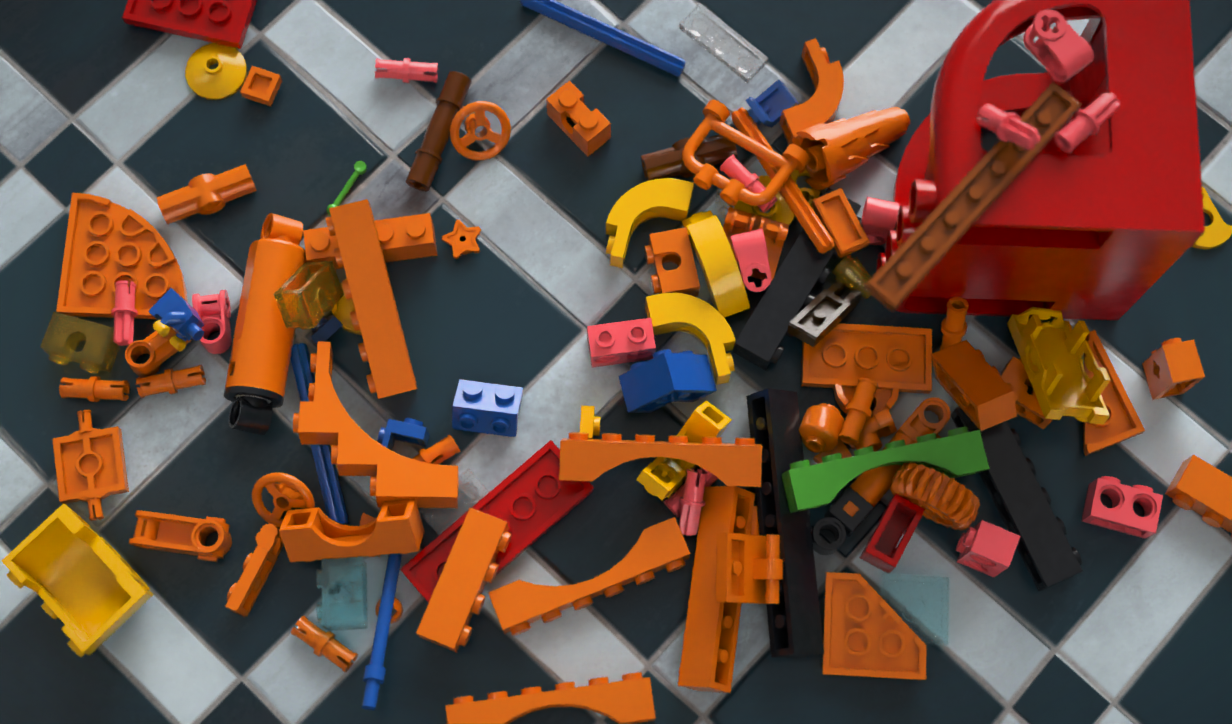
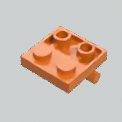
M728 532L717 533L716 602L779 604V580H783V559H780V535L762 536Z

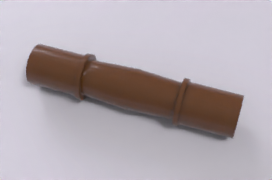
M450 71L440 96L436 99L437 107L427 126L421 147L415 152L416 156L406 179V183L414 189L425 192L429 191L438 166L442 163L441 155L450 138L451 122L456 113L462 108L472 82L465 74Z

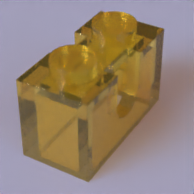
M333 261L305 262L274 293L286 328L300 327L302 330L317 326L324 313L332 310L334 305L344 295Z
M53 312L40 348L49 355L48 359L52 362L67 366L69 362L74 361L80 363V369L98 374L99 370L111 373L120 346L113 341V327ZM86 341L83 350L75 352L77 346L81 342Z

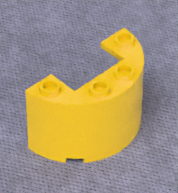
M65 503L2 560L10 570L6 574L7 577L18 588L21 589L23 586H27L35 591L44 601L41 605L42 609L54 620L59 617L65 624L61 627V630L70 638L67 644L80 657H83L85 654L91 655L153 596V593L149 591L148 585L126 560Z

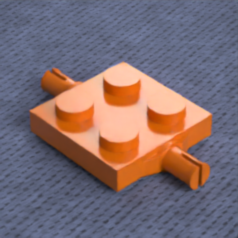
M80 410L77 412L79 430L69 436L52 439L59 502L62 504L78 501L88 502L89 520L96 521L97 519L101 520L104 518L102 499L110 495L129 492L122 430L118 426L106 429L93 428L91 410H83V412Z

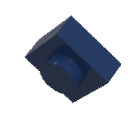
M321 315L308 327L311 332L306 337L314 346H317L318 341L325 342L343 324L334 315H329L327 318Z

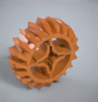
M903 463L892 479L893 482L890 490L893 496L896 493L926 509L922 516L947 528L966 530L975 521L979 513L978 509L981 504L978 497L971 490L965 488L963 484L958 483L955 479L946 476L944 473L928 468L923 464Z

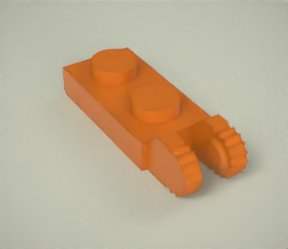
M265 523L260 528V532L255 537L258 546H256L253 553L246 557L243 563V573L238 583H234L227 594L228 602L225 607L242 617L248 616L283 547L279 528L271 523Z

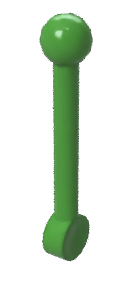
M357 161L355 163L354 173L334 203L327 206V214L330 215L329 208L337 207L341 204L358 176L367 171L365 162Z

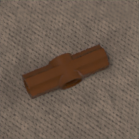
M721 135L705 138L694 153V157L698 162L702 164L707 163L712 166L724 163L731 155H734L736 159L738 156L736 144ZM690 137L675 142L671 148L641 155L645 179L649 181L681 175L684 178L696 176L685 167L682 160V150Z

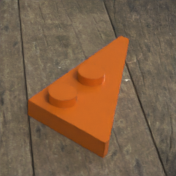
M1095 330L1090 331L1085 340L1088 341L1098 366L1106 368L1111 379L1101 393L1110 417L1105 424L1084 422L1083 452L1085 456L1140 435L1145 431ZM1084 353V369L1088 377L1092 379L1094 373L1087 369L1085 365V357L1087 356Z

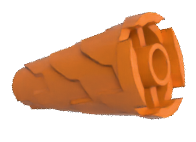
M891 107L880 111L873 110L847 120L843 118L826 125L823 122L797 132L796 135L798 136L792 139V144L803 148L810 157L802 170H798L801 174L804 170H807L810 178L806 179L805 182L816 190H824L846 178V174L866 164L869 158L889 148L890 143L906 134L910 125L908 113L898 107Z

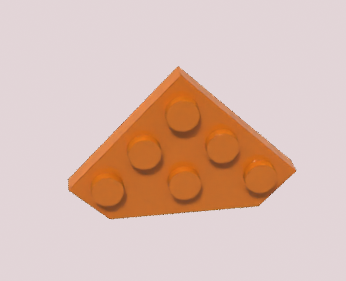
M826 572L823 674L926 680L927 645L861 574Z

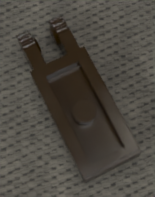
M837 280L827 290L824 289L789 322L787 333L815 347L856 308L861 300L862 293L855 289L844 299L840 298L844 292L845 283Z

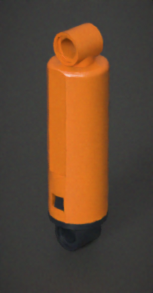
M269 213L265 218L261 229V239L255 240L249 247L223 395L225 399L233 402L228 419L229 427L262 436L266 434L271 424L272 408H278L283 405L306 267L305 249L299 246L303 235V223L274 213Z

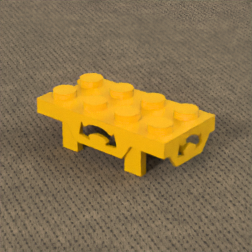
M1031 307L1019 315L1012 314L1007 325L1045 419L1060 420L1062 416H1072L1081 422L1105 424L1110 414L1101 393L1111 379L1106 368L1098 366L1088 341L1085 340L1089 334L1085 321L1078 320L1072 330L1069 321L1063 320L1061 310ZM1050 316L1055 317L1051 323L1050 321L1041 323V320H1048ZM1084 353L1087 356L1085 357V365L1090 372L1094 373L1092 379L1088 377L1084 369L1083 359H1081Z

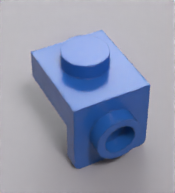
M779 79L757 98L749 97L746 100L751 108L748 110L751 118L758 125L763 123L770 128L780 121L782 110L800 105L785 84Z
M405 418L404 422L388 419L386 428L381 427L377 442L390 450H393L395 440L427 447L430 434L427 427H424V423L411 418Z

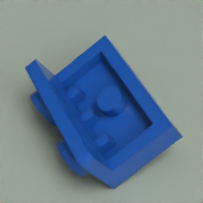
M459 379L452 406V428L515 437L523 398V387Z

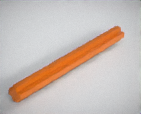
M739 108L737 111L732 112V121L739 132L773 150L745 108ZM756 156L772 180L779 168ZM790 176L780 189V194L817 250L822 254L832 250L834 247L833 238Z

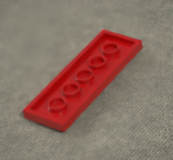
M552 440L546 443L472 507L506 521L509 526L508 532L512 533L506 551H499L495 563L499 564L496 575L594 491V487L589 481L559 480L560 449ZM468 511L400 568L401 572L428 603Z

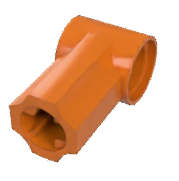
M171 327L169 334L165 337L154 331L144 340L134 341L126 348L125 359L136 375L140 377L155 375L160 365L178 352L170 344L171 337L177 334ZM191 339L185 341L186 345L191 342ZM143 354L150 355L145 363H136L139 356Z

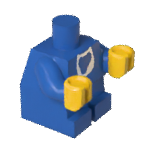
M172 288L148 311L158 320L153 324V328L162 337L169 334L170 327L177 333L171 337L170 344L179 352L186 348L185 341H189L191 338L198 341L204 335V331L201 329L204 323L197 311Z

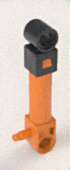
M927 398L902 424L888 443L904 440L905 445L917 443L916 437L936 433L937 439L942 438L938 434L950 419L951 412L949 406L940 398ZM924 412H934L938 416V423L927 421ZM901 465L878 467L860 474L824 515L825 518L819 520L813 527V550L820 555L834 554L842 546L846 536H851L874 509L876 504L889 491L893 482L892 479ZM823 529L832 531L835 535V542L832 544L823 542L820 539L819 531Z

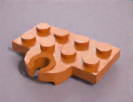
M839 323L815 347L802 341L801 386L833 388L835 400L841 410L845 412L847 404L853 399L858 379H871L877 382L879 387L873 399L874 409L870 418L885 409L890 411L898 399L899 392L930 394L932 391V329Z

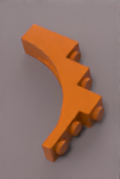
M318 341L317 353H311L310 369L311 373H315V383H309V401H300L299 413H294L293 432L299 434L301 444L332 445L331 463L337 464L339 476H371L370 496H376L378 508H381L385 501L416 499L418 508H458V466L431 464L402 456L384 447L365 433L349 416L333 387V351L331 342Z

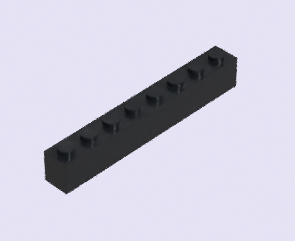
M767 388L748 395L746 398L750 438H755V444L762 445L761 487H755L759 534L762 536L780 535V559H783V580H779V604H766L771 658H805L824 654L810 512L808 509L790 513L781 476L782 473L791 470L789 464L804 460L802 436L799 433L797 392Z

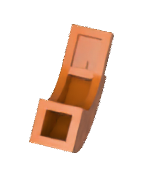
M816 38L804 43L801 55L813 81L815 93L806 102L782 110L779 124L788 145L792 144V139L798 136L796 135L797 132L823 122L825 125L831 123L836 116L842 98L844 76L840 61L829 64L828 53L824 47L820 48Z

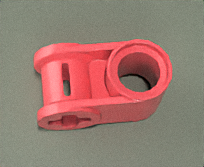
M1051 9L1039 12L1023 37L1026 48L1041 62L1049 75L1058 82L1064 83L1092 62L1094 58L1092 48L1088 42L1075 32L1060 13ZM1053 22H1055L1056 25L1053 29H1051V25L1053 24ZM1037 36L1038 39H1037V41L1034 43L1033 40H1034L1035 37Z
M871 197L866 198L861 225L870 241V245H883L886 243L888 231L895 228L899 203Z
M758 229L731 236L736 262L739 264L744 286L753 292H761L767 289L772 278L763 230ZM757 268L759 273H765L766 279L761 280V286L756 287L754 282H748V276L752 275V269Z
M221 290L219 294L200 296L199 293L193 294V308L204 323V326L201 328L204 331V335L199 341L211 354L224 353L229 349L232 342L230 326L231 306L227 290ZM220 331V335L216 339L207 340L212 332Z

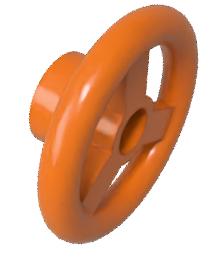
M487 101L472 102L461 108L454 116L450 126V139L456 151L462 156L476 161L487 160L498 155L506 147L511 134L510 120L505 111L498 105ZM485 111H489L497 116L502 127L501 134L491 130L490 122L485 116ZM466 118L464 127L467 134L460 138V125ZM484 126L482 131L475 132L477 127ZM487 139L496 143L485 151H473L467 148L476 140L482 141Z
M286 473L266 474L257 480L252 490V502L257 513L267 523L274 524L278 528L281 527L284 520L281 519L284 511L290 510L291 507L315 508L314 497L309 488L298 478ZM264 488L273 497L275 508L272 513L265 507L262 500Z

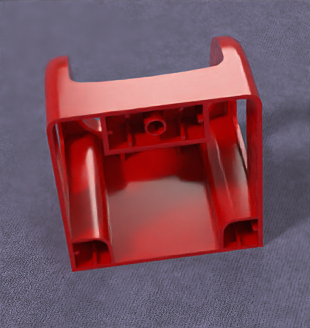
M994 0L964 27L953 42L942 63L934 87L931 113L923 120L913 134L899 164L893 192V202L899 203L897 221L894 230L888 231L885 253H879L876 273L988 153L982 147V126L977 122V117L988 121V118L978 114L983 106L992 104L1007 114L1015 113L1021 117L1054 82L1082 104L1079 110H1085L1103 93L1114 94L1120 103V107L1100 125L1098 133L1087 136L1070 153L1063 151L1056 144L1053 137L895 309L896 311L918 314H946L949 299L960 297L969 304L966 315L1011 317L1012 314L1019 315L1031 307L1061 310L1063 319L1118 321L1205 232L1189 0ZM1049 9L1057 11L1063 16L1065 21L1090 19L1080 37L1085 39L1091 46L1094 55L1093 61L1064 83L1054 80L1048 72L1011 74L983 81L988 64L997 48L1011 38L1026 32L1033 24V20L1039 12ZM1075 114L1069 119V121H1068L1058 132H1060V131H1061L1065 126H1067L1073 119H1075Z

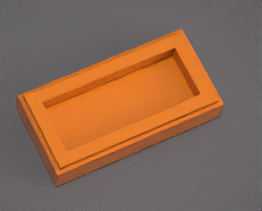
M842 188L812 201V206L820 221L834 240V248L840 258L869 246L870 241Z

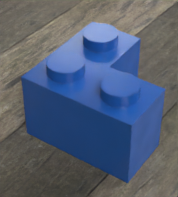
M670 349L658 351L652 355L653 359L632 364L629 371L619 376L628 413H651L671 402H695L717 391L707 355L693 354V351H683L680 353H672Z

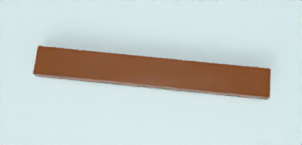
M1053 82L1020 117L1022 122L1037 129L1038 135L1041 136L1040 142L1035 144L1033 149L1026 150L1011 141L999 140L866 283L864 289L893 312L1079 110L1082 104Z

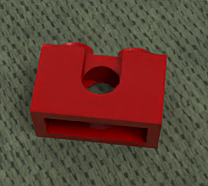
M895 493L880 517V522L873 535L869 538L860 559L888 574L893 571L926 509Z

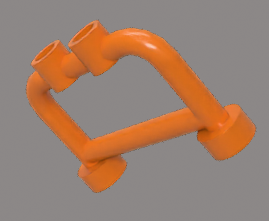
M711 99L703 109L705 118L682 150V160L685 167L696 175L693 178L695 184L704 190H709L712 185H715L722 190L720 193L722 200L732 206H735L739 200L752 206H762L769 203L775 198L793 171L802 170L810 160L808 153L798 145L790 144L784 153L780 155L725 124L724 122L730 116V111L723 103ZM711 130L779 168L763 192L753 193L747 190L740 181L728 179L719 174L718 170L712 165L702 164L695 159V151Z

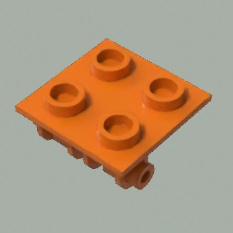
M729 207L723 230L733 254L734 249L731 236L762 229L768 251L771 278L773 280L784 241L788 234L789 224ZM757 268L752 269L753 273L750 277L760 280L766 279L765 273H759Z

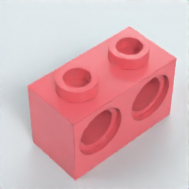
M651 317L587 326V339L592 368L653 359L652 355L656 352Z
M1101 476V478H1097L1089 484L1081 522L1144 539L1156 533L1163 495L1153 493V489L1148 486L1133 485L1131 487L1120 484L1121 480L1111 476ZM1101 494L1111 498L1112 508L1105 507L1100 500ZM1133 503H1138L1143 507L1144 517L1138 516L1134 512Z
M981 520L975 527L970 526L967 532L962 533L956 546V551L960 552L957 562L994 578L1009 568L1020 536Z

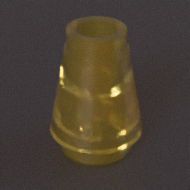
M850 254L846 255L831 272L836 276V281L838 280L852 291L855 289L860 291L862 297L866 300L872 294L864 289V287L872 277L857 256L853 258Z

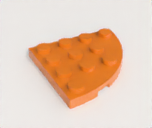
M72 192L56 309L60 316L114 318L111 315V310L115 308V283L125 280L128 281L127 287H129L131 281L136 283L135 309L138 311V315L134 319H156L148 311L170 288L188 303L186 285L179 263L169 245L146 219L133 210L113 203L107 198Z

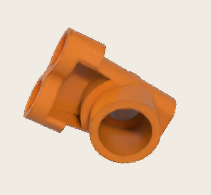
M885 409L876 413L874 417L865 421L859 444L850 445L852 450L873 446L874 452H876L883 446L880 437H886L897 432L889 410Z

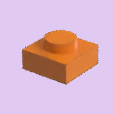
M252 66L240 93L244 98L271 107L283 80L279 74Z

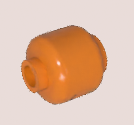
M826 403L811 406L806 410L799 427V433L802 436V443L808 450L814 453L832 451L837 447L840 441L838 436L845 421L840 411L835 406Z

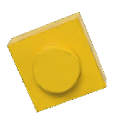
M581 405L580 432L589 433L588 439H593V436H600L601 417L595 416V406Z

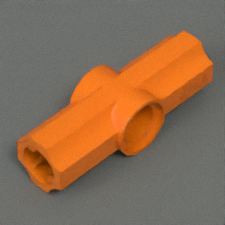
M244 164L218 175L210 173L198 175L189 181L188 186L157 197V203L166 223L171 224L197 213L202 215L216 213L224 208L226 202L257 190L248 167Z

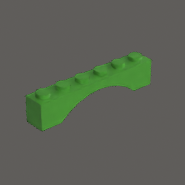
M960 427L947 431V437L938 439L936 433L916 437L917 443L905 445L904 440H898L885 444L886 449L874 452L873 446L854 450V456L842 459L841 453L821 457L822 463L810 465L809 460L789 464L791 470L781 474L790 513L822 507L831 503L838 492L853 478L865 471L878 467L903 465V463L923 464L928 468L944 473L950 478L988 470L990 468L980 430L968 432L967 427Z

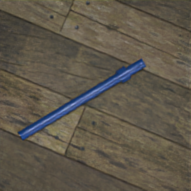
M400 553L388 555L370 663L365 666L363 678L366 686L362 708L365 710H376L379 687L384 683L386 668L383 667L402 558Z

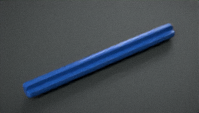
M520 1L521 5L675 76H680L685 68L686 61L558 1Z
M305 343L294 344L290 359L300 401H309V383H315V377L310 369L308 347ZM311 445L326 514L330 519L347 525L349 521L336 466L331 463V445Z

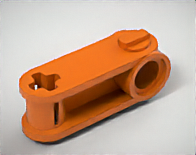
M137 510L135 517L138 519L134 536L129 539L128 543L140 548L198 556L197 559L217 562L218 559H222L230 550L232 537L229 532L230 525L226 524V519L206 516V519ZM212 532H217V542L212 546L206 547L205 540L207 536Z

